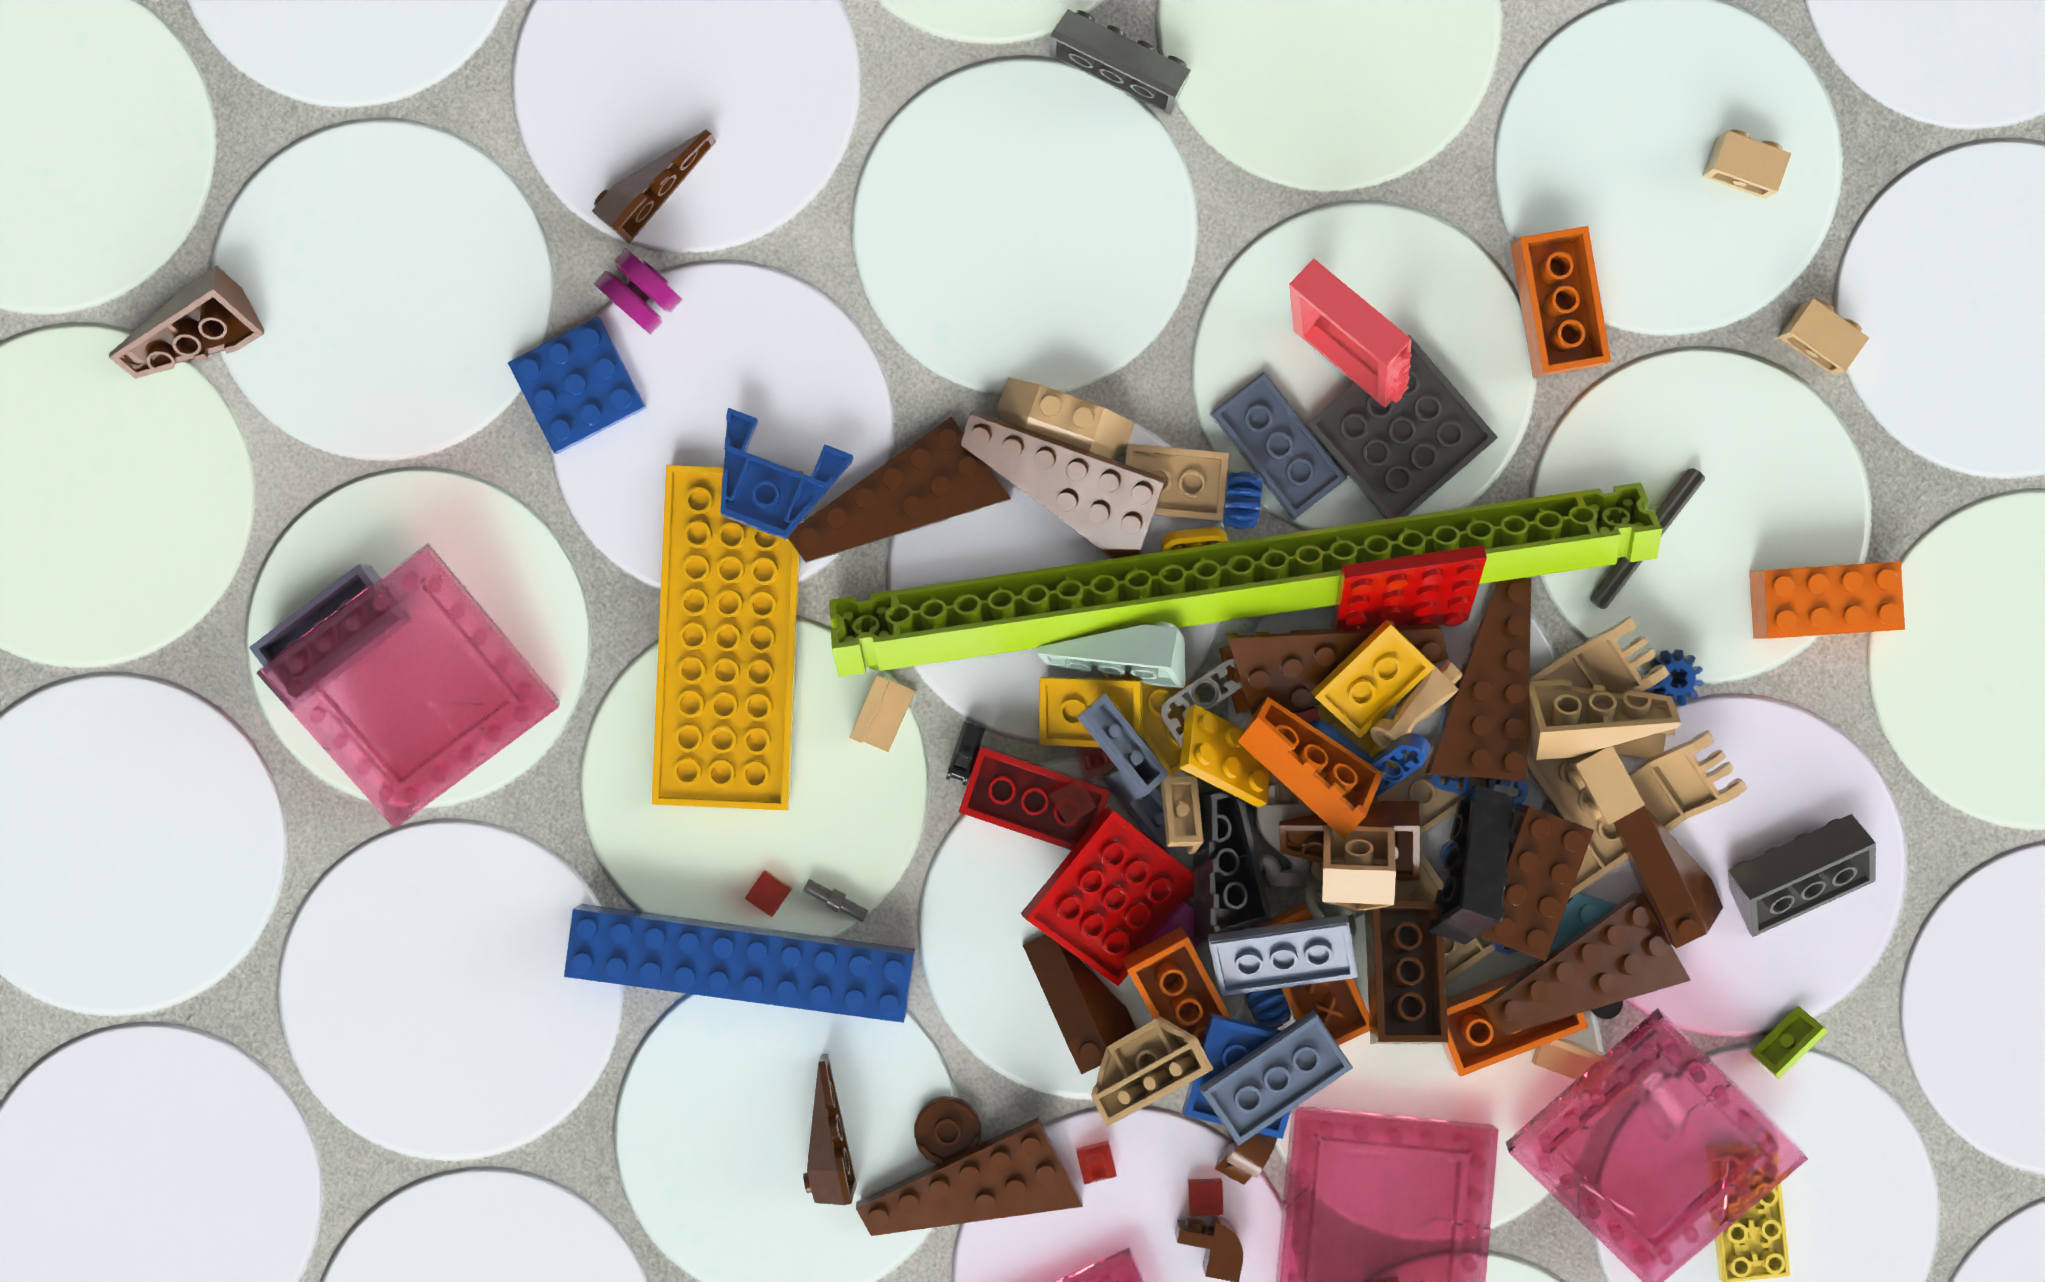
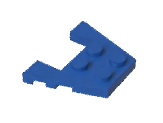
M728 408L720 514L723 517L786 540L851 465L854 457L852 454L824 444L812 476H807L752 455L746 451L757 427L758 419Z

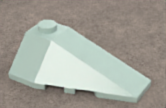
M1156 622L1155 625L1143 624L1039 646L1037 654L1045 664L1089 672L1092 670V667H1097L1100 672L1109 674V677L1120 678L1121 675L1127 673L1143 679L1144 684L1185 688V639L1179 629L1174 624L1168 622Z

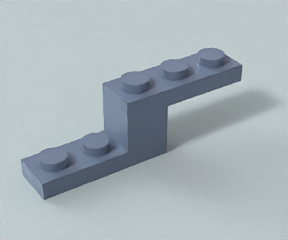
M1103 694L1077 716L1079 721L1115 764V767L1102 780L1145 834L1172 856L1181 846L1167 847L1162 795L1155 788L1169 773L1109 697Z

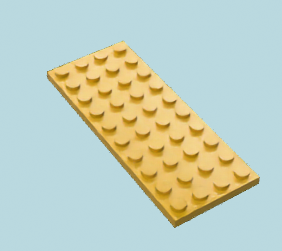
M666 465L651 805L787 811L789 810L800 555L788 538L784 540L721 516L724 467Z

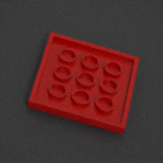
M1484 545L1342 565L1332 629L1344 628L1345 631L1362 630V627H1375L1377 629L1385 620H1388L1394 627L1398 625L1438 624L1447 627L1461 625L1469 619L1487 559Z
M1107 806L1020 914L1028 922L1119 987L1129 974L1121 958L1145 946L1182 901L1185 903L1189 901L1194 894L1193 872L1116 811Z

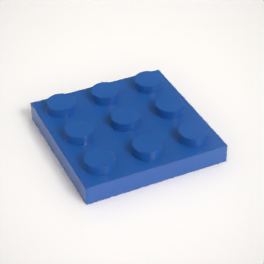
M598 316L508 362L554 454H559L646 409L601 318Z
M1210 1013L1201 1047L1213 1070L1190 1082L1182 1108L1183 1114L1223 1125L1201 1093L1199 1086L1281 1032V1030ZM1291 1111L1258 1133L1283 1139Z

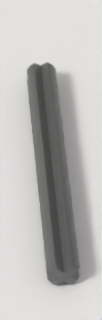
M1692 468L1686 471L1655 512L1663 528L1661 537L1705 481V476L1697 469ZM1620 557L1616 565H1614L1591 595L1590 601L1598 608L1606 609L1643 561L1630 562L1625 557Z

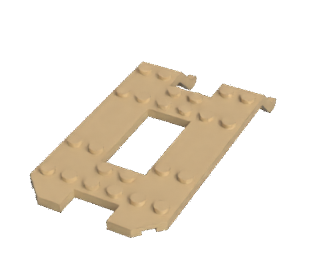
M1629 616L1613 627L1574 646L1530 676V681L1562 679L1572 681V686L1593 689V685L1605 686V691L1625 694L1629 690L1642 692L1665 679L1670 673L1664 665L1660 664L1651 669L1645 676L1641 677L1635 668L1652 660L1656 652L1653 648H1649L1629 660L1628 656L1648 644L1645 636H1639L1631 641L1628 646L1620 647L1616 639L1630 633L1637 626L1632 617ZM1709 730L1698 734L1690 741L1651 757L1628 773L1645 803V807L1668 832L1690 817L1733 800L1748 788L1743 780L1739 778L1732 780L1721 790H1718L1713 782L1733 772L1734 767L1731 762L1723 763L1709 773L1705 772L1726 758L1722 750L1712 752L1706 759L1700 762L1695 757V753L1714 743L1715 739ZM1529 736L1528 770L1561 818L1594 830L1571 891L1570 899L1628 860V857L1614 824L1607 825L1599 822L1598 819L1594 821L1585 808L1584 803L1588 800L1583 791H1578L1568 777V772L1571 769L1567 762L1577 756L1536 760ZM1435 742L1430 744V753L1422 767L1384 793L1374 796L1372 803L1380 801H1419L1420 836L1454 814L1458 799L1461 796L1460 794L1434 787L1429 782L1428 775H1424L1428 763H1430ZM1438 776L1441 778V784H1444L1446 779L1458 781L1459 784L1456 788L1461 789V777ZM1470 778L1468 785L1470 788L1475 784L1486 787V779ZM1421 850L1420 881H1395L1394 901H1435L1437 890L1443 889L1444 883ZM1310 861V871L1317 881L1323 882V862ZM1478 936L1464 945L1443 937L1446 983L1494 951L1495 948L1491 945L1490 941Z

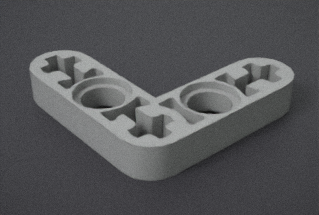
M1233 659L1221 662L1162 703L1160 707L1162 721L1181 749L1184 729L1180 734L1177 733L1176 728L1182 725L1178 719L1168 718L1167 714L1171 711L1169 705L1171 703H1174L1176 706L1183 705L1184 710L1181 712V715L1185 720L1186 708L1196 704L1208 710L1240 689V680L1237 683L1229 680L1222 684L1226 691L1221 694L1219 685L1211 679V676L1215 673L1217 679L1227 675L1226 667L1228 665L1236 668ZM1201 683L1209 684L1214 691L1213 698L1207 703L1199 702L1195 696V689Z

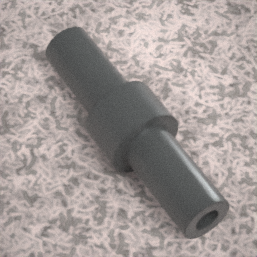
M811 879L807 881L803 889L804 892L825 902V907L836 913L840 910L861 922L864 921L869 911L846 899V894L837 889L831 891Z

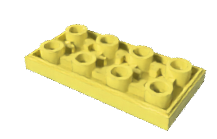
M1774 1139L1707 1145L1706 1156L1719 1280L1721 1282H1740L1790 1276L1777 1142Z

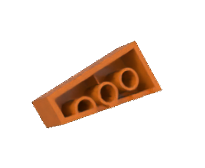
M1269 697L1264 700L1248 720L1238 740L1249 753L1344 840L1366 817L1383 776V772Z

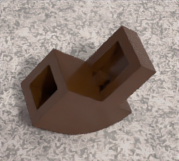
M1257 1133L1239 1146L1233 1139L1217 1159L1215 1169L1245 1185L1252 1176L1257 1178L1261 1173L1278 1138Z
M1214 1213L1212 1214L1210 1226H1206V1222L1196 1218H1187L1186 1222L1177 1220L1175 1228L1177 1243L1206 1249L1202 1265L1205 1277L1239 1282L1243 1265V1249L1233 1225L1224 1217Z

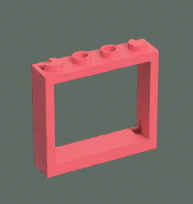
M1313 258L1289 283L1294 332L1384 408L1391 401L1397 403L1409 388L1407 384L1410 378L1412 339Z

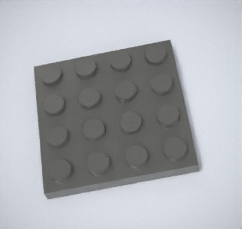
M1410 335L1408 336L1412 339L1410 353L1412 355L1410 357V378L1407 384L1409 388L1402 395L1400 401L1397 403L1391 401L1384 408L1356 383H1353L1305 424L1385 519L1404 517L1411 514L1498 438Z

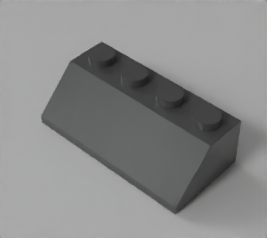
M1068 9L1050 36V56L1171 115L1191 72V69L1186 67L1187 64L1175 56L1169 55L1166 58L1156 53L1155 47L1145 41L1139 40L1136 43L1126 38V34L1117 27L1108 25L1106 28L1096 23L1095 18L1084 11L1077 10L1075 13Z
M1852 814L1841 819H1833L1825 826L1813 832L1800 834L1793 841L1780 847H1772L1765 851L1764 854L1749 861H1741L1728 870L1730 892L1751 936L1755 937L1876 881V843Z

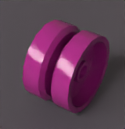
M625 248L616 257L614 263L615 267L628 277L627 280L623 283L612 272L604 271L593 284L646 332L652 335L662 324V319L649 304L654 301L665 312H673L683 299L667 285L668 281L645 260L641 262Z

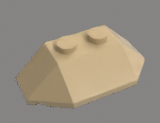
M1010 377L1006 381L997 406V411L1002 421L1112 460L1124 455L1135 425L1134 422L1102 406L1041 384Z
M1159 1017L1106 1047L1091 1097L1108 1127L1212 1071L1213 1067L1197 1037Z

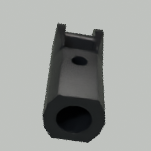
M966 721L963 722L948 767L946 780H950L951 777L963 781L962 785L966 786L986 728ZM957 756L970 760L967 769L955 765Z

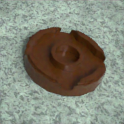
M942 1096L931 1100L920 1110L915 1121L914 1137L916 1145L927 1160L936 1164L977 1146L981 1138V1123L977 1112L968 1102L957 1097Z

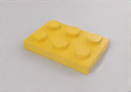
M1385 620L1311 692L1320 703L1356 736L1361 738L1427 676L1435 666L1388 620Z
M1040 677V745L1101 748L1077 716L1103 694L1109 697L1142 739L1143 679Z
M1196 704L1186 708L1180 769L1258 808L1268 804L1270 771L1238 742L1244 729Z

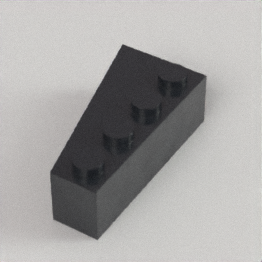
M1475 784L1459 797L1449 838L1455 841V845L1451 847L1447 857H1445L1442 869L1448 871V876L1443 889L1437 890L1435 904L1441 905L1438 919H1431L1428 932L1466 945L1499 924L1503 919L1505 913L1503 894L1508 882L1506 863L1511 851L1509 833L1514 820V812H1512L1513 797Z
M1220 788L1200 793L1199 802L1204 842L1196 853L1193 854L1194 937L1208 938L1209 934L1243 930L1271 921L1272 915L1244 800Z

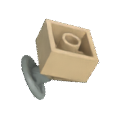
M1324 825L1323 882H1311L1305 890L1306 905L1314 920L1325 918L1324 915L1327 918L1348 915L1351 938L1353 939L1356 933L1353 912L1394 905L1396 876L1395 828L1357 826L1344 840L1329 825ZM1317 891L1322 893V898L1316 893Z

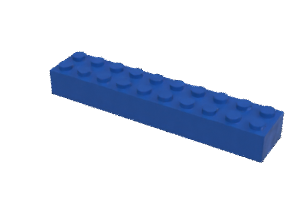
M580 904L572 911L564 977L904 1023L907 1014L915 949Z

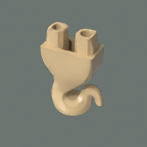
M1450 661L1443 664L1440 669L1435 666L1427 676L1396 704L1393 720L1390 716H1384L1371 728L1372 740L1380 748L1384 749L1402 735L1410 733L1416 724L1430 717L1459 690L1454 684L1463 676L1462 672Z

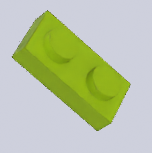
M1797 1006L1750 1054L1779 1080L1827 1031L1824 1026L1800 1006Z

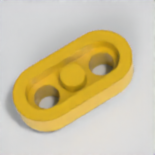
M1218 527L1176 530L1163 537L1161 550L1169 551L1229 542L1227 533Z

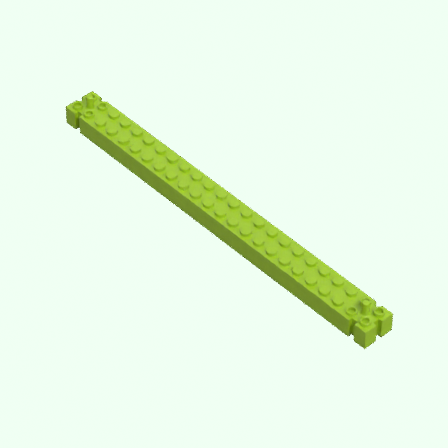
M1641 482L1614 486L1612 493L1603 494L1601 489L1597 488L870 594V600L857 602L856 596L829 600L830 621L832 625L831 646L838 677L866 673L867 666L872 670L879 669V671L1035 649L1039 646L1143 624L1155 625L1156 622H1168L1174 624L1176 628L1332 606L1336 605L1342 565L1484 545L1487 559L1479 584L1616 565L1617 558L1625 557L1630 562L1657 559L1663 528L1655 511L1648 510L1649 499Z

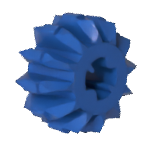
M1240 471L1231 472L1228 476L1223 521L1226 526L1245 530V528H1254L1258 523L1262 495V479L1258 474Z
M1675 649L1672 654L1668 650H1663L1660 652V659L1653 658L1649 662L1653 668L1662 664L1669 673L1677 672L1674 676L1677 683L1670 684L1673 678L1671 675H1668L1665 679L1647 690L1655 689L1653 694L1672 696L1674 703L1676 702L1679 706H1684L1687 704V697L1694 699L1698 697L1697 691L1693 687L1705 684L1701 679H1696V675L1703 672L1704 669L1701 666L1692 667L1696 657L1693 655L1684 657L1683 650ZM1644 670L1643 674H1648L1650 670Z
M1281 988L1242 993L1257 1025L1277 1029L1283 1026V1023L1290 1020L1291 1011Z

